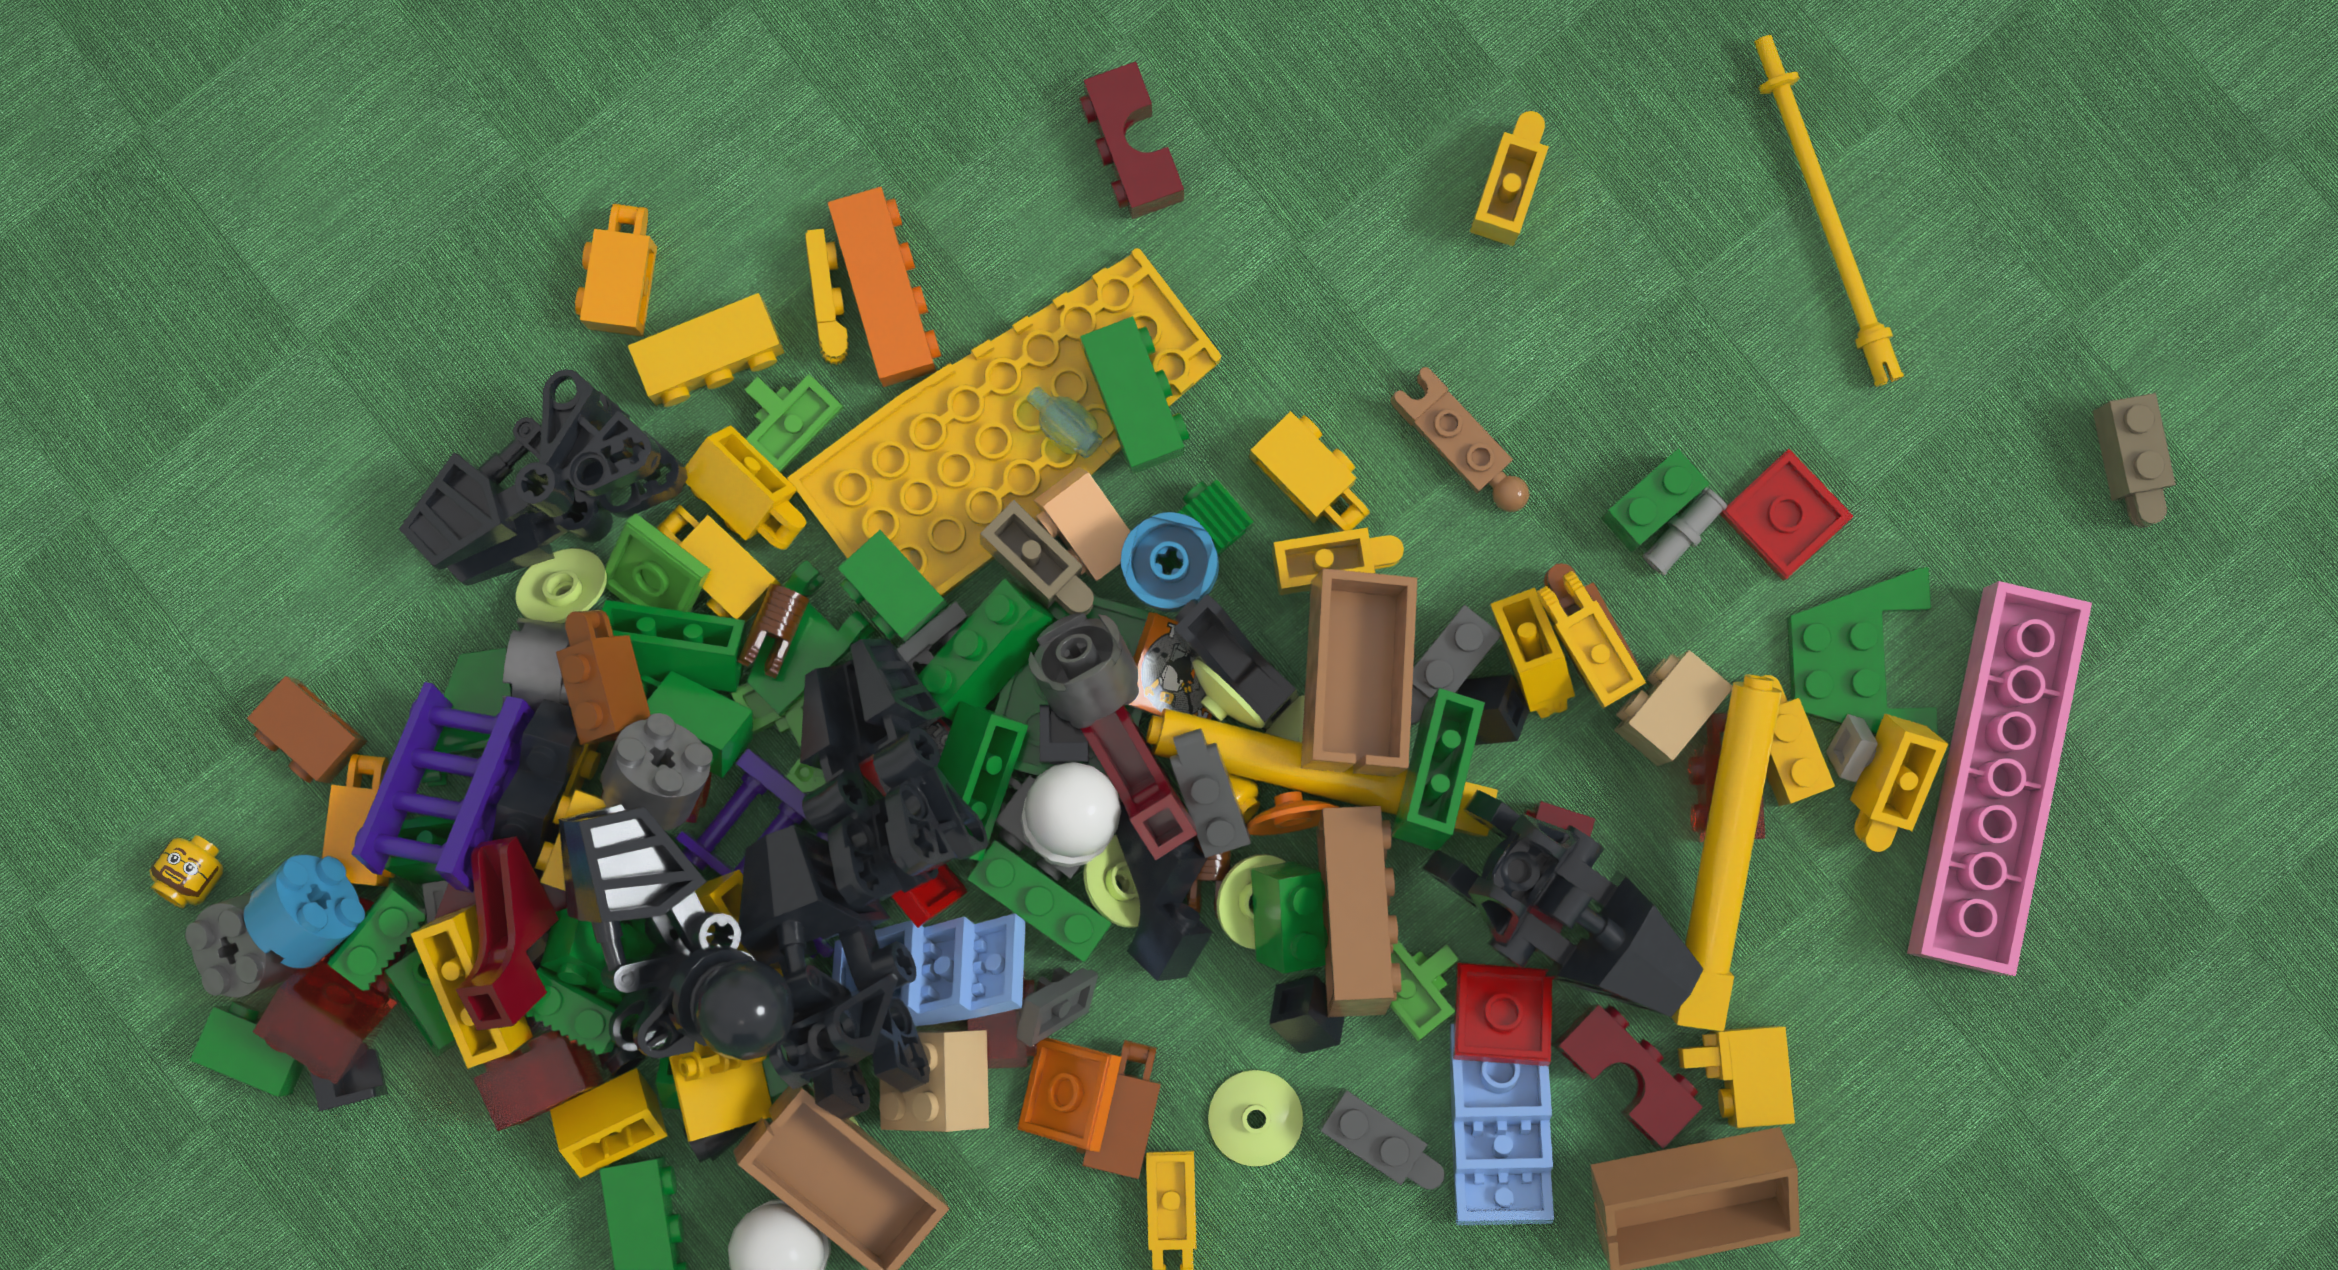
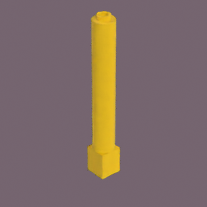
M1746 674L1743 682H1733L1685 941L1686 947L1704 970L1691 995L1671 1017L1680 1026L1723 1032L1725 1028L1734 975L1730 972V966L1782 693L1781 690L1773 687V679L1764 676Z
M1167 708L1163 709L1160 717L1155 715L1151 717L1146 735V743L1153 744V755L1170 759L1171 756L1178 754L1173 737L1201 728L1207 745L1215 742L1218 744L1229 774L1362 807L1381 806L1382 812L1397 815L1408 769L1396 777L1353 773V766L1345 772L1301 769L1302 742ZM1466 782L1454 831L1472 836H1488L1489 829L1472 818L1463 809L1477 789L1494 798L1497 797L1498 790Z

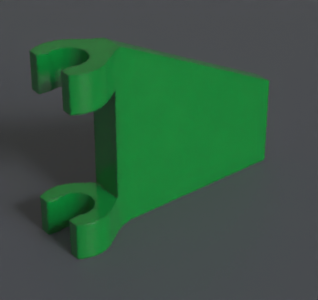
M806 560L796 568L784 587L807 597L817 591L825 580L820 575V572ZM808 602L776 679L766 675L764 671L766 659L775 639L765 635L747 683L779 716H782L804 695L806 674L815 668L836 665L851 651L850 646L860 639H869L875 633V630L856 611L846 619L839 631H837Z
M507 648L459 654L444 696L453 704L452 709L492 716L500 713L503 706V696L512 697V684L503 683ZM443 727L434 751L455 755L483 752L490 735ZM426 769L421 783H427L429 788L448 785V774L446 772Z

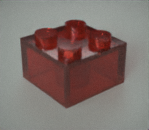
M324 957L313 966L299 968L279 987L253 1033L263 1038L272 1049L286 1053L307 1066L308 1070L315 1076L328 1079L332 1083L337 1084L372 1045L398 1002L373 986H370L369 990L362 991L327 964L329 959Z
M550 1031L529 1041L528 1045L531 1051L525 1054L520 1049L485 1062L484 1067L487 1072L473 1079L497 1131L519 1126L550 1111V1109L604 1084L591 1052L587 1050L586 1045L578 1046L577 1040L570 1041L568 1035L561 1036L560 1031Z

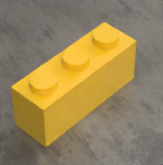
M759 293L628 345L648 397L655 405L663 403L665 407L686 401L690 398V391L705 385L708 389L724 386L734 380L732 374L750 368L752 372L766 369L777 362V356L785 353L766 304Z
M476 904L436 918L411 933L467 1069L508 1055L533 1037L525 1016L511 1027L477 1031L455 990L470 974L478 955L479 930Z

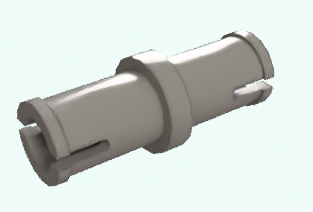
M1705 487L1679 517L1673 516L1667 523L1669 525L1668 530L1647 553L1645 552L1642 555V558L1655 571L1665 576L1668 573L1667 571L1690 546L1696 547L1702 541L1700 535L1728 507L1727 504L1715 492Z

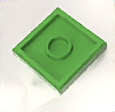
M635 513L626 521L605 566L607 573L605 588L625 603L690 612L711 569Z

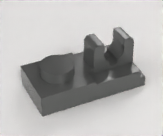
M955 601L901 645L897 651L915 673L914 664L919 663L921 666H927L934 658L930 651L937 649L941 644L945 646L969 617Z
M1056 968L1053 971L1051 981L1043 976L1040 977L1036 992L1028 994L1022 1002V1008H1019V1016L1021 1018L1016 1038L1031 1047L1087 1014L1090 1009L1098 973L1092 969L1088 971L1085 968H1081L1071 974L1062 968Z

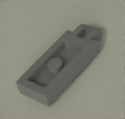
M1201 728L1174 736L1173 740L1178 754L1170 757L1172 768L1189 815L1195 823L1197 837L1205 858L1251 844L1250 834L1218 744L1215 742L1207 745Z

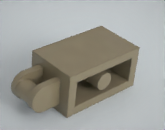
M2153 393L2109 401L2095 409L2093 416L2111 500L2125 499L2131 523L2139 528H2146L2165 518L2167 506L2163 490L2176 485L2157 395Z
M1013 500L980 533V544L1047 609L1056 601L1069 615L1078 613L1088 615L1092 609L1094 595L1091 589L1079 579L1082 565Z

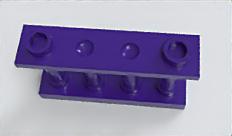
M424 682L418 698L410 708L409 719L364 825L357 832L355 846L351 854L373 874L382 875L389 856L437 864L435 871L453 888L473 893L472 851L481 842L492 841L497 804L518 770L523 732L534 716L535 711L524 699L506 696L501 711L496 716L452 709L453 704L433 683ZM443 727L489 734L490 737L482 756L477 759L434 751ZM426 769L473 777L466 796L461 802L416 794ZM408 812L455 821L447 842L443 846L400 838L398 834Z
M747 749L736 763L746 771L741 777L744 782L701 836L696 839L690 833L681 831L676 838L686 846L682 850L683 854L701 870H704L709 865L722 876L739 869L743 874L745 856L734 869L712 851L758 794L763 796L768 789L779 797L782 802L777 807L780 810L779 814L759 839L767 834L792 826L795 823L800 825L806 819L802 809V800L807 793H802L786 776L750 749ZM818 831L816 836L828 841V834ZM821 937L813 940L817 952L823 957H830L834 953V948ZM816 953V954H814V955H812V956H810V957L814 959V958L817 956L818 953Z

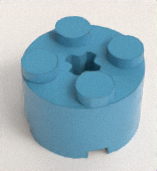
M1165 512L1144 520L1128 534L1121 552V568L1128 587L1145 605L1163 612H1180L1192 599H1196L1199 602L1206 594L1211 592L1218 576L1219 559L1211 536L1198 521L1184 514ZM1170 551H1176L1177 558L1183 563L1181 569L1174 568L1171 575L1164 574L1163 566L1158 563L1160 557L1167 558Z
M297 855L283 862L252 891L249 903L245 906L243 914L247 931L254 943L266 954L270 950L274 951L284 958L280 963L293 968H307L318 963L347 938L365 918L364 908L359 902L353 885L346 877L344 865L338 859L331 856L321 859L311 855Z

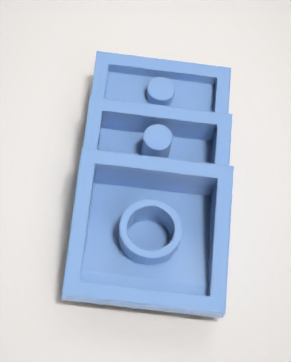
M1014 913L977 924L972 923L966 917H960L927 927L920 926L919 928L910 920L874 930L879 948L898 941L907 947L914 959L917 972L915 981L894 990L893 996L901 999L907 1006L915 1026L978 1018L1022 1008L1025 920ZM837 940L834 946L832 979L848 988L850 992H853L857 988L853 981L841 941Z
M1450 1024L1451 1116L1456 1225L1552 1224L1554 1221L1551 1181L1553 1160L1550 1130L1552 1109L1549 1066L1453 1059L1454 1024Z

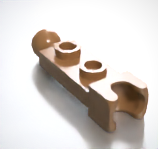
M1423 367L1417 377V383L1423 389L1425 397L1415 400L1401 390L1393 394L1390 402L1397 412L1411 426L1417 429L1477 494L1489 483L1493 488V500L1500 509L1507 512H1516L1525 507L1530 496L1529 487L1521 478L1512 475L1507 476L1503 472L1513 459L1455 397L1448 392L1446 385L1428 367Z

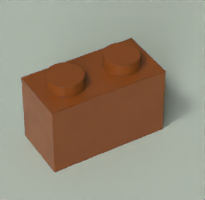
M285 676L247 717L258 728L253 735L271 751L276 752L280 748L292 759L288 764L290 769L308 783L315 779L318 782L330 784L349 763L351 756L357 754L368 742L300 680Z

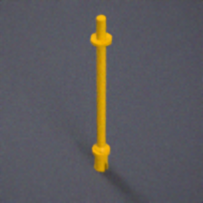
M1772 35L1763 36L1755 40L1754 44L1768 81L1761 84L1758 89L1760 94L1774 95L1860 327L1857 334L1858 338L1854 340L1857 349H1863L1875 381V387L1886 385L1888 378L1883 365L1886 366L1891 382L1904 377L1890 342V338L1893 337L1891 328H1885L1884 324L1877 321L1790 87L1800 79L1798 72L1785 73Z

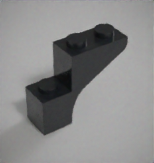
M1208 594L1199 602L1196 599H1192L1177 614L1175 620L1178 624L1173 629L1181 647L1194 659L1197 658L1205 663L1232 687L1264 721L1265 725L1262 728L1267 731L1298 698L1296 688L1255 649L1223 608Z
M543 699L523 732L519 767L497 804L492 840L517 837L538 879L542 871L535 868L544 842H550L555 826V823L552 822L561 797L564 795L572 771L585 746L580 745L571 708Z
M1120 802L1121 814L1118 829L1115 833L1140 901V917L1137 931L1127 952L1156 981L1186 978L1213 933L1199 920L1200 916L1196 910L1182 903L1208 857L1205 858L1204 853L1194 845L1195 840L1192 837L1155 860L1130 822L1123 802Z

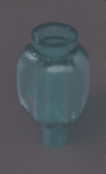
M1040 386L1035 387L1028 394L1026 400L1039 411L1041 430L1061 451L1066 454L1079 453L1086 459L1099 448L1103 437L1097 432L1098 422L1083 406L1069 397H1051Z

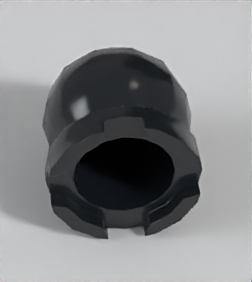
M722 945V947H716L708 951L702 949L694 951L680 964L670 982L669 989L674 991L672 1002L674 1013L669 1012V1017L678 1032L703 1046H709L712 1051L728 1059L746 1061L767 1056L786 1039L794 1020V996L784 977L774 968L763 962L754 961L748 955L729 945Z

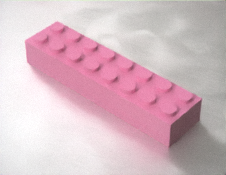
M2001 581L1983 588L1907 954L1999 976H2016L2090 616L2091 602Z

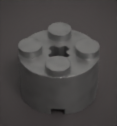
M1085 613L1072 614L1054 622L1037 638L1039 647L1034 656L1032 652H1030L1029 656L1030 669L1051 709L1057 716L1070 721L1071 725L1076 728L1091 726L1096 720L1110 715L1122 705L1132 703L1139 694L1137 665L1117 625L1112 619L1098 614L1100 619H1087Z
M518 618L516 623L521 631L512 630L506 653L503 683L512 684V697L524 699L535 712L543 699L570 707L556 655L557 651L570 647L565 624Z
M655 713L650 715L648 719L634 722L625 727L618 735L601 774L600 783L602 782L604 790L602 795L606 807L620 804L625 810L639 806L645 807L659 825L662 826L664 831L674 829L688 819L709 776L713 757L712 752L692 732L676 724L666 714Z
M252 892L205 908L198 915L195 922L190 923L186 928V941L192 949L194 962L202 976L203 987L213 996L222 994L234 998L243 997L286 981L293 977L299 969L280 963L284 958L272 950L267 954L264 953L250 937L243 914Z

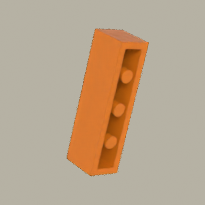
M882 187L829 201L828 206L882 386L887 387L937 372L933 359L941 357V352L934 329L925 332L920 317L921 314L928 313V308L921 285L912 288L907 271L916 268L908 242L899 244L894 227L903 224L895 198L886 200Z

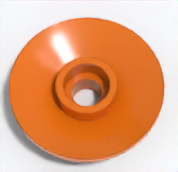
M1300 791L1287 792L1275 796V807L1260 813L1248 822L1246 826L1250 835L1257 836L1300 831L1318 826L1323 808L1339 807L1326 802L1303 800L1302 792Z

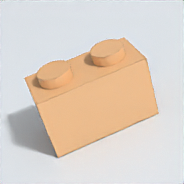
M1077 467L1034 499V502L1041 510V513L1035 516L1036 519L1053 538L1059 535L1067 546V551L1082 565L1081 575L1085 572L1088 576L1098 581L1121 564L1122 548L1131 531L1089 472Z

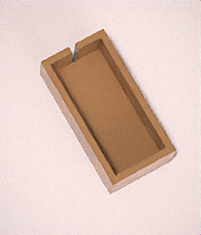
M1323 568L1311 580L1301 769L1345 772L1353 766V773L1396 777L1409 768L1418 578Z
M1381 806L1323 808L1316 829L1318 868L1326 890V897L1323 902V921L1328 934V945L1325 949L1328 1017L1385 1015L1391 1002L1396 1001L1397 992H1401L1400 964L1391 963L1393 944L1398 943L1396 915H1388L1390 897L1395 894L1393 867L1385 868L1384 861L1387 859V849H1391L1390 821H1382Z
M807 1084L794 1090L788 1086L768 1109L772 1118L771 1122L769 1123L764 1118H761L733 1151L737 1164L868 1270H899L950 1209L939 1191L849 1118L846 1120L840 1119L816 1105L814 1090Z
M1780 1127L1591 1165L1596 1230L1609 1270H1634L1800 1236L1798 1169Z

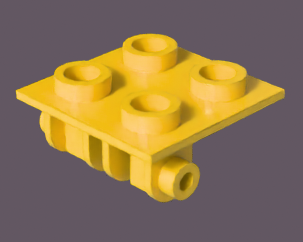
M695 1041L693 1052L669 1057L688 1142L759 1121L761 1118H771L768 1109L772 1104L762 1061L767 1056L746 1061L728 1059L712 1051L709 1046H703Z

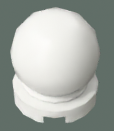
M1077 762L1054 765L1040 774L1028 790L1021 815L1025 840L1027 843H1030L1036 853L1044 857V860L1050 864L1074 867L1091 862L1095 857L1103 853L1118 829L1121 814L1118 792L1109 778L1093 766Z
M781 1199L770 1200L747 1213L734 1228L728 1245L729 1267L731 1270H825L831 1254L830 1238Z

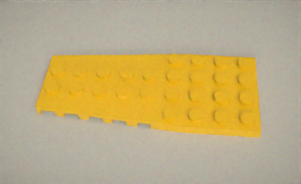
M1134 249L1131 251V255L1108 269L1106 267L1092 275V279L1071 292L1067 293L1066 291L1052 300L1053 303L1030 317L1026 316L1012 325L1013 328L992 341L987 340L972 349V353L953 365L951 363L904 391L787 477L798 489L799 495L847 559L881 530L943 597L994 559L980 544V533L1013 500L1038 523L1035 516L1041 513V510L1034 502V499L1077 467L1084 469L1092 476L1121 450V446L1082 349L1080 336L1132 316L1138 329L1146 326L1156 351L1150 354L1149 358L1155 372L1164 370L1173 396L1166 398L1169 407L1220 363L1221 354L1140 249Z

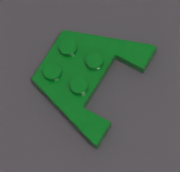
M1929 567L1918 568L1787 617L1791 701L1799 698L1806 715L1842 725L1847 714L1863 718L1870 731L1877 734L1884 714L1925 725L1938 735L1937 707H1887L1882 612L1928 611L1931 609Z

